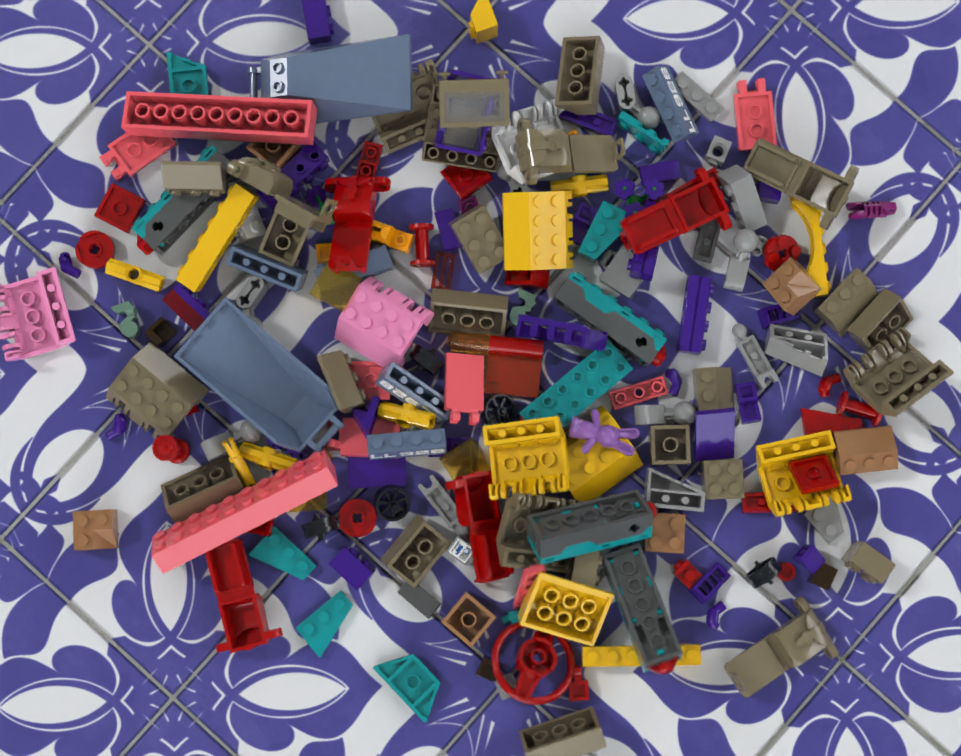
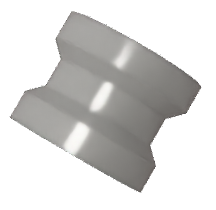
M757 236L758 245L754 251L749 252L752 256L759 257L763 255L764 245L768 241L764 236Z

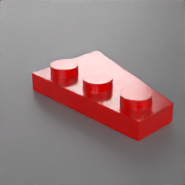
M800 408L804 435L830 430L833 437V431L863 428L862 420L859 418Z

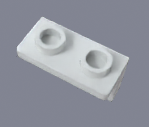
M256 204L235 236L240 244L264 237L266 233Z

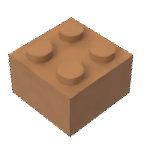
M657 513L653 520L652 537L643 539L642 550L647 552L684 554L686 514Z

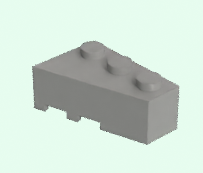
M735 164L716 174L740 230L750 229L755 231L768 224L752 175Z
M770 324L765 339V354L822 377L828 362V336L825 333Z
M650 467L646 469L644 500L646 502L651 501L656 508L704 512L705 492Z

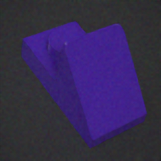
M372 396L371 402H367L365 411L352 409L353 418L366 439L367 435H371L377 419L378 406L380 404V397Z
M804 544L792 557L797 564H802L811 574H814L825 562L824 557L817 548L809 544Z

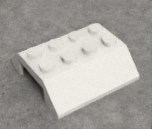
M555 99L543 102V111L540 104L513 111L511 113L510 126H491L492 140L506 173L521 185L526 182L524 173H520L519 159L516 155L515 136L518 134V120L520 118L529 119L531 128L537 130L564 129L558 117L564 110L555 106ZM538 173V179L555 173Z

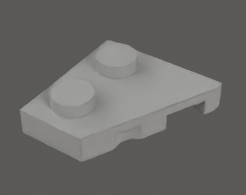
M828 497L829 506L824 507L822 505L820 508L807 510L803 513V516L825 542L830 544L844 530L838 506Z

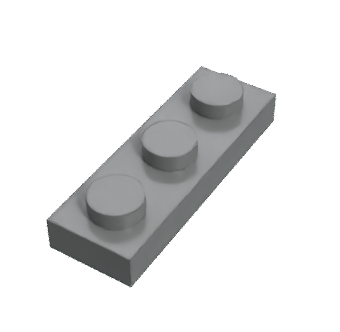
M683 71L674 79L684 101L709 123L724 109Z

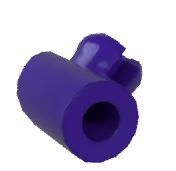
M61 253L59 257L61 271L78 279L81 275V270L73 267L69 253Z
M668 368L665 371V377L670 379L672 383L669 394L678 397L682 379L676 369Z
M116 414L114 417V427L105 432L109 441L125 432L127 419L124 414Z
M722 601L707 611L706 624L711 630L719 628V614L727 609Z

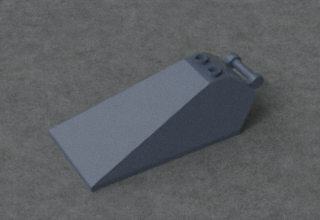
M410 34L290 52L261 59V67L248 68V75H250V97L258 98L257 75H261V98L312 100L318 109L316 124L413 111Z
M226 297L174 355L178 361L278 446L302 452L309 445L314 451L321 452L323 451L322 448L334 434L345 426L334 416L339 409L328 384ZM331 420L334 424L317 444L314 443L312 440Z

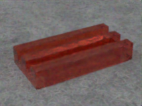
M436 251L431 289L450 290L455 261L454 253L449 254ZM443 257L439 286H435L439 259ZM447 258H451L447 286L443 287Z

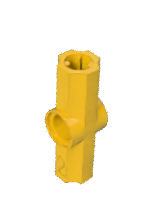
M606 174L586 177V175L572 176L565 180L550 181V191H572L573 198L585 197L591 193L607 192L608 179Z
M110 258L105 267V274L159 293L165 283V277L113 258ZM139 271L138 278L133 280L131 278L132 273Z
M384 401L378 406L377 416L380 419L396 422L397 425L409 429L413 426L430 430L436 424L435 413L418 410L409 403L397 405Z
M243 442L239 448V451H242L244 455V460L256 463L257 466L273 471V469L277 471L287 469L298 461L296 458L281 454L279 451L267 446L262 448L248 442Z

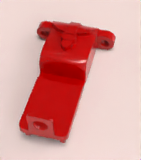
M700 167L694 170V176L698 182L697 185L622 219L620 226L623 231L619 233L625 249L629 251L632 248L633 252L639 255L714 220H717L723 231L732 228V222L727 214L730 210L714 178H709L706 170Z
M351 175L350 177L328 178L325 180L324 189L329 193H334L333 200L338 201L333 212L335 227L333 229L328 263L329 269L334 271L335 274H339L340 271H361L366 273L377 192H387L390 190L391 180L383 176Z
M491 470L472 472L468 475L458 476L453 481L445 482L446 490L452 489L455 492L458 522L463 527H470L469 537L476 574L474 583L495 581L507 578L510 574L514 573V568L503 567L499 561L496 538L501 522L499 500H491L489 496L488 484L493 485Z
M231 539L206 552L205 556L227 642L215 645L217 653L227 650L230 653L244 649L245 651L250 650L256 646L269 643L271 638L282 636L281 627L269 630L262 597L254 591V584L242 539Z

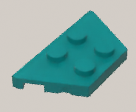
M166 52L170 93L209 95L206 65L193 62L185 57L176 56L171 52Z
M414 653L375 665L373 669L425 723L441 681Z

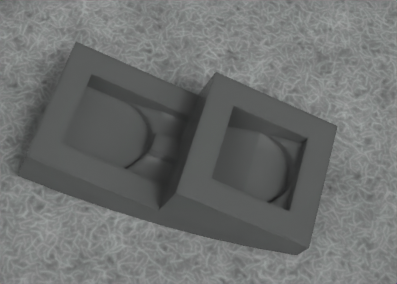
M405 582L397 591L428 619L441 605L438 600L419 584L413 588Z

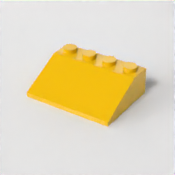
M540 571L518 613L519 624L594 647L614 593Z

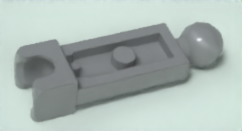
M740 323L734 325L732 333L741 340L735 345L751 371L759 389L766 388L765 377H768L772 383L779 381L776 372L771 367L754 335L747 337L745 325Z
M430 475L429 478L432 481V486L425 488L422 484H419L418 488L447 526L450 528L455 525L456 534L462 538L467 537L470 533V527H463L458 522L456 504L434 475Z

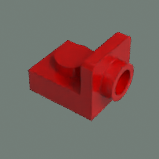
M680 559L673 566L675 570L672 574L688 589L703 576L688 559L683 561Z

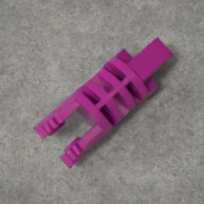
M868 201L846 204L847 210H853L848 214L849 219L887 217V215H894L897 210L895 202Z

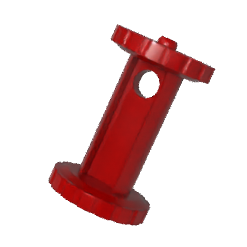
M430 223L409 225V230L415 232L416 260L411 261L410 266L417 268L435 266V261L429 259L428 231L434 230V225Z
M844 390L841 393L836 406V415L841 416L845 410L870 418L871 425L878 426L882 415L877 413L869 404L849 399L848 391Z
M161 435L153 442V454L159 460H169L172 463L180 464L190 456V446L183 439Z

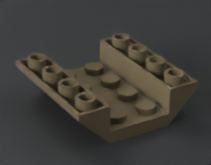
M433 84L424 130L422 161L497 173L499 154L492 140L491 128L490 132L486 133L487 147L486 151L482 152V156L434 146L440 112L439 84ZM494 96L495 109L494 113L490 114V116H499V96ZM483 97L453 98L450 117L480 116ZM447 128L444 142L473 148L477 128Z

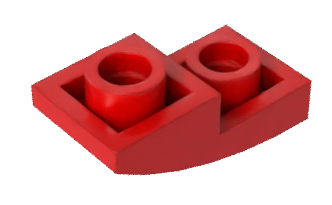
M364 141L356 175L376 176L384 145Z

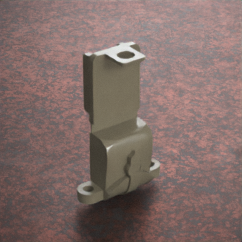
M520 118L518 120V134L515 136L516 155L519 159L520 173H524L527 185L537 184L538 173H613L618 169V161L626 155L623 138H619L614 142V138L611 135H567L564 129L537 130L531 128L529 119ZM619 144H620V147H621V152H620V154H618V145H619Z
M764 139L756 141L743 166V169L749 172L752 178L824 212L825 214L819 227L825 230L829 229L834 218H837L842 206L846 204L849 198L848 195L855 184L854 180L859 172L858 167L851 165L845 176L842 177Z
M243 157L239 160L233 159L229 162L227 166L228 174L241 179L267 195L274 196V199L278 200L274 209L276 213L307 230L312 227L319 232H324L326 225L332 223L333 219L331 216L338 201L328 198L321 212L302 201L289 197L293 190V180L285 173H282L281 168L276 164L264 159ZM331 204L330 211L326 213L327 207Z
M802 596L793 600L799 614L725 664V671L742 697H750L788 669L800 666L821 650L830 659L839 655L831 637L825 630L826 627L822 620L818 619L813 609Z

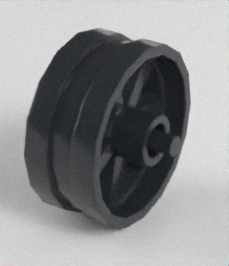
M417 344L413 352L408 356L417 363V371L426 370L436 377L438 371L444 366L435 357L434 353L436 350L427 351Z
M489 395L484 399V411L480 413L481 419L486 425H494L491 423V420L495 417L496 424H501V416L507 420L505 423L514 422L517 416L516 403L508 395ZM495 397H502L499 406ZM505 400L509 404V407H503ZM490 401H492L494 405L492 408L488 407ZM487 410L491 411L492 415L490 417L487 415ZM507 410H510L509 417L506 415Z
M394 484L385 485L375 494L374 507L384 520L391 522L399 521L409 512L410 498L400 486ZM394 490L393 496H389L387 492ZM399 491L404 494L403 497L396 499ZM383 494L386 495V500H380ZM406 500L404 508L398 504ZM378 504H387L381 511L379 510ZM390 508L391 516L384 515V513ZM397 508L400 509L401 512L395 515V510Z
M314 514L315 518L312 519L313 521L301 525L305 539L318 536V538L321 537L322 541L326 540L325 536L328 532L338 529L334 515L322 518V516L318 517V514Z
M773 556L760 563L755 561L756 566L746 574V579L750 581L754 589L768 582L770 585L773 584L772 579L783 569Z

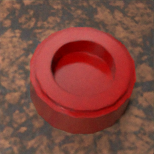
M789 562L780 563L783 569L776 576L782 581H791L796 575L795 567Z

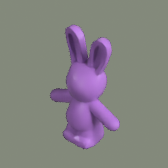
M597 409L591 411L592 422L573 416L569 437L587 440L581 448L583 454H587L597 441L603 447H613L626 456H633L635 454L633 446L620 441L619 438L635 439L640 435L638 429H617L611 425L601 426Z

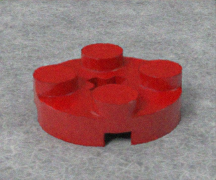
M93 230L84 233L79 238L78 245L76 244L75 247L78 260L90 269L104 268L110 258H115V245L112 239L100 231ZM94 245H96L98 248L100 247V250L96 255L95 253H91V250H93Z
M779 234L776 237L773 236L765 243L763 248V255H765L764 264L769 270L775 272L789 258L797 261L801 248L791 236ZM781 250L783 255L779 258L780 254L778 252Z
M349 500L339 511V525L342 531L349 536H366L376 526V510L366 500ZM355 513L357 515L360 513L363 515L361 517V519L363 520L361 523L353 522V515Z

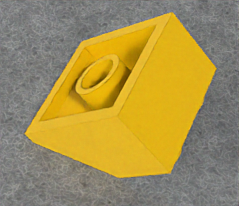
M477 0L470 14L468 31L471 39L475 38L476 44L498 37V23L489 0Z

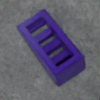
M779 304L758 310L757 314L762 329L769 328L770 324L779 325L802 318L800 310L794 316H790L789 313L783 310L785 318H783L781 307ZM773 310H775V313H776V316H777V319H778V320L775 319Z
M716 562L688 591L699 603L704 604L731 575ZM715 570L722 577L721 580L713 573ZM709 576L717 583L716 585L708 578ZM703 582L711 588L710 591L702 584Z

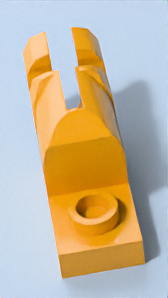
M373 221L371 240L374 243L381 244L382 246L386 245L388 248L409 254L415 238L414 235L397 230L393 226L380 221Z

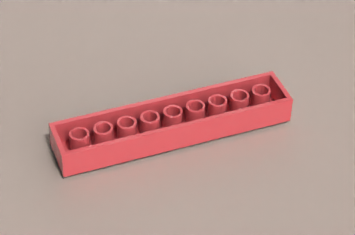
M127 91L121 128L129 136L313 145L318 109L312 100Z
M325 450L315 452L309 458L303 461L299 460L291 467L281 469L269 478L261 479L252 487H245L240 493L234 496L230 495L216 505L212 504L206 510L194 513L188 519L176 522L166 530L158 531L152 537L151 557L164 574L337 487L336 468Z

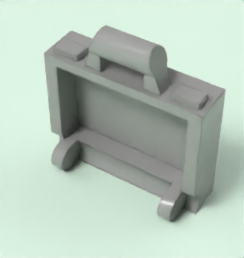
M622 244L618 252L607 250L599 261V264L605 270L600 275L599 281L630 300L643 280L629 276L630 270L626 269L629 258L633 259L634 253L631 252V249L627 251ZM612 256H614L613 260H612V261L610 262V264L607 266L606 264L608 263V261L610 260V258H611Z

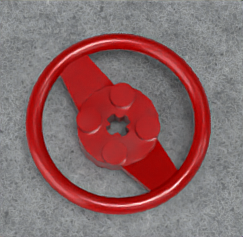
M519 622L509 625L497 637L491 654L492 670L498 684L513 699L525 704L541 705L556 700L565 693L574 676L575 659L568 640L536 630L532 639L525 641L517 651L516 669L519 671V676L514 690L502 675L499 665V653L502 644L510 634L527 627L521 626ZM554 636L560 642L566 654V676L562 684L552 693L540 697H531L538 682L549 675L557 665L558 655L552 647ZM538 655L540 661H535L533 657Z

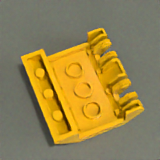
M572 191L502 193L504 270L574 268V261L570 259V257H573V252L568 251V246L573 245V240H569V238H573V221H569L570 218H573V214L567 213V207L572 206V202H568V199H572Z
M602 405L597 408L601 426L611 425L621 429ZM570 428L564 431L568 438L566 439L570 471L568 490L571 492L570 495L574 500H594L643 466L636 450L633 456H626L613 447H603L598 441L587 454H583L581 448L587 440L570 438ZM619 438L620 441L625 442V443L630 444L631 446H633V445L631 444V442L629 441V439H620V438Z
M559 416L482 426L484 446L489 447L493 485L488 484L491 500L507 499L510 487H512V494L515 492L538 495V492L540 495L545 494L547 483H550L552 493H557V490L559 492L568 491L570 471L567 443Z
M830 430L756 446L757 472L768 507L775 517L784 516L785 513L786 515L791 514V505L794 506L797 512H802L803 509L807 511L820 508L822 505L824 507L829 506L828 497L835 504L852 500L848 484L843 487L833 456L836 446ZM826 454L840 482L839 487L801 495L788 468V462Z

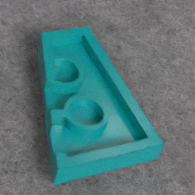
M624 111L620 113L617 118L618 126L622 130H628L632 133L633 138L639 143H645L650 152L661 156L669 140L665 137L663 140L659 139L654 130H645L640 121Z
M276 526L272 528L270 537H264L248 554L301 580H305L317 567Z
M341 590L296 627V630L319 658L323 655L353 606Z

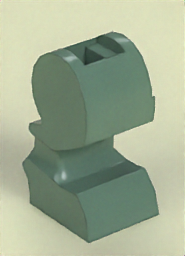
M520 288L518 289V298L524 301L525 305L513 307L509 315L510 323L517 327L519 314H530L536 305V295Z
M127 301L112 306L111 308L114 312L121 316L127 315L119 324L121 333L130 339L139 337L141 328L135 323L138 320V309L134 307L133 303Z

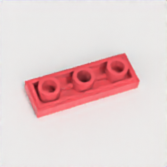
M663 375L608 392L613 411L669 394ZM640 390L642 392L641 396H637L635 391Z

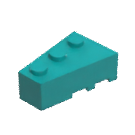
M603 201L578 250L577 256L595 263L620 237L619 233L623 231L620 222L625 218L627 212Z

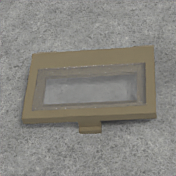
M496 71V75H499L500 79L447 80L450 72H438V76H442V80H439L440 128L468 127L469 129L486 126H510L509 78L504 79V75H508V71Z

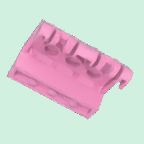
M56 267L36 272L37 276L7 285L0 284V302L5 304L4 307H0V333H2L0 334V340L14 338L15 343L2 346L3 351H8L4 353L6 362L28 359L62 349L76 341Z
M369 276L358 285L338 317L334 338L381 367L394 362L402 368L407 360L403 357L422 325H429L434 312L427 308L425 309L422 305L411 312L410 310L415 306L414 300H409L407 296L391 287L379 293L383 289L384 283L378 281L373 276Z

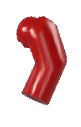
M839 373L821 379L818 386V392L821 397H828L831 386L842 381Z

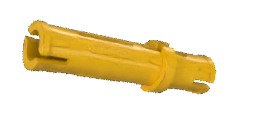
M228 438L231 446L224 440L222 445L229 455L228 459L230 463L234 464L245 487H251L250 484L252 486L257 484L234 438Z

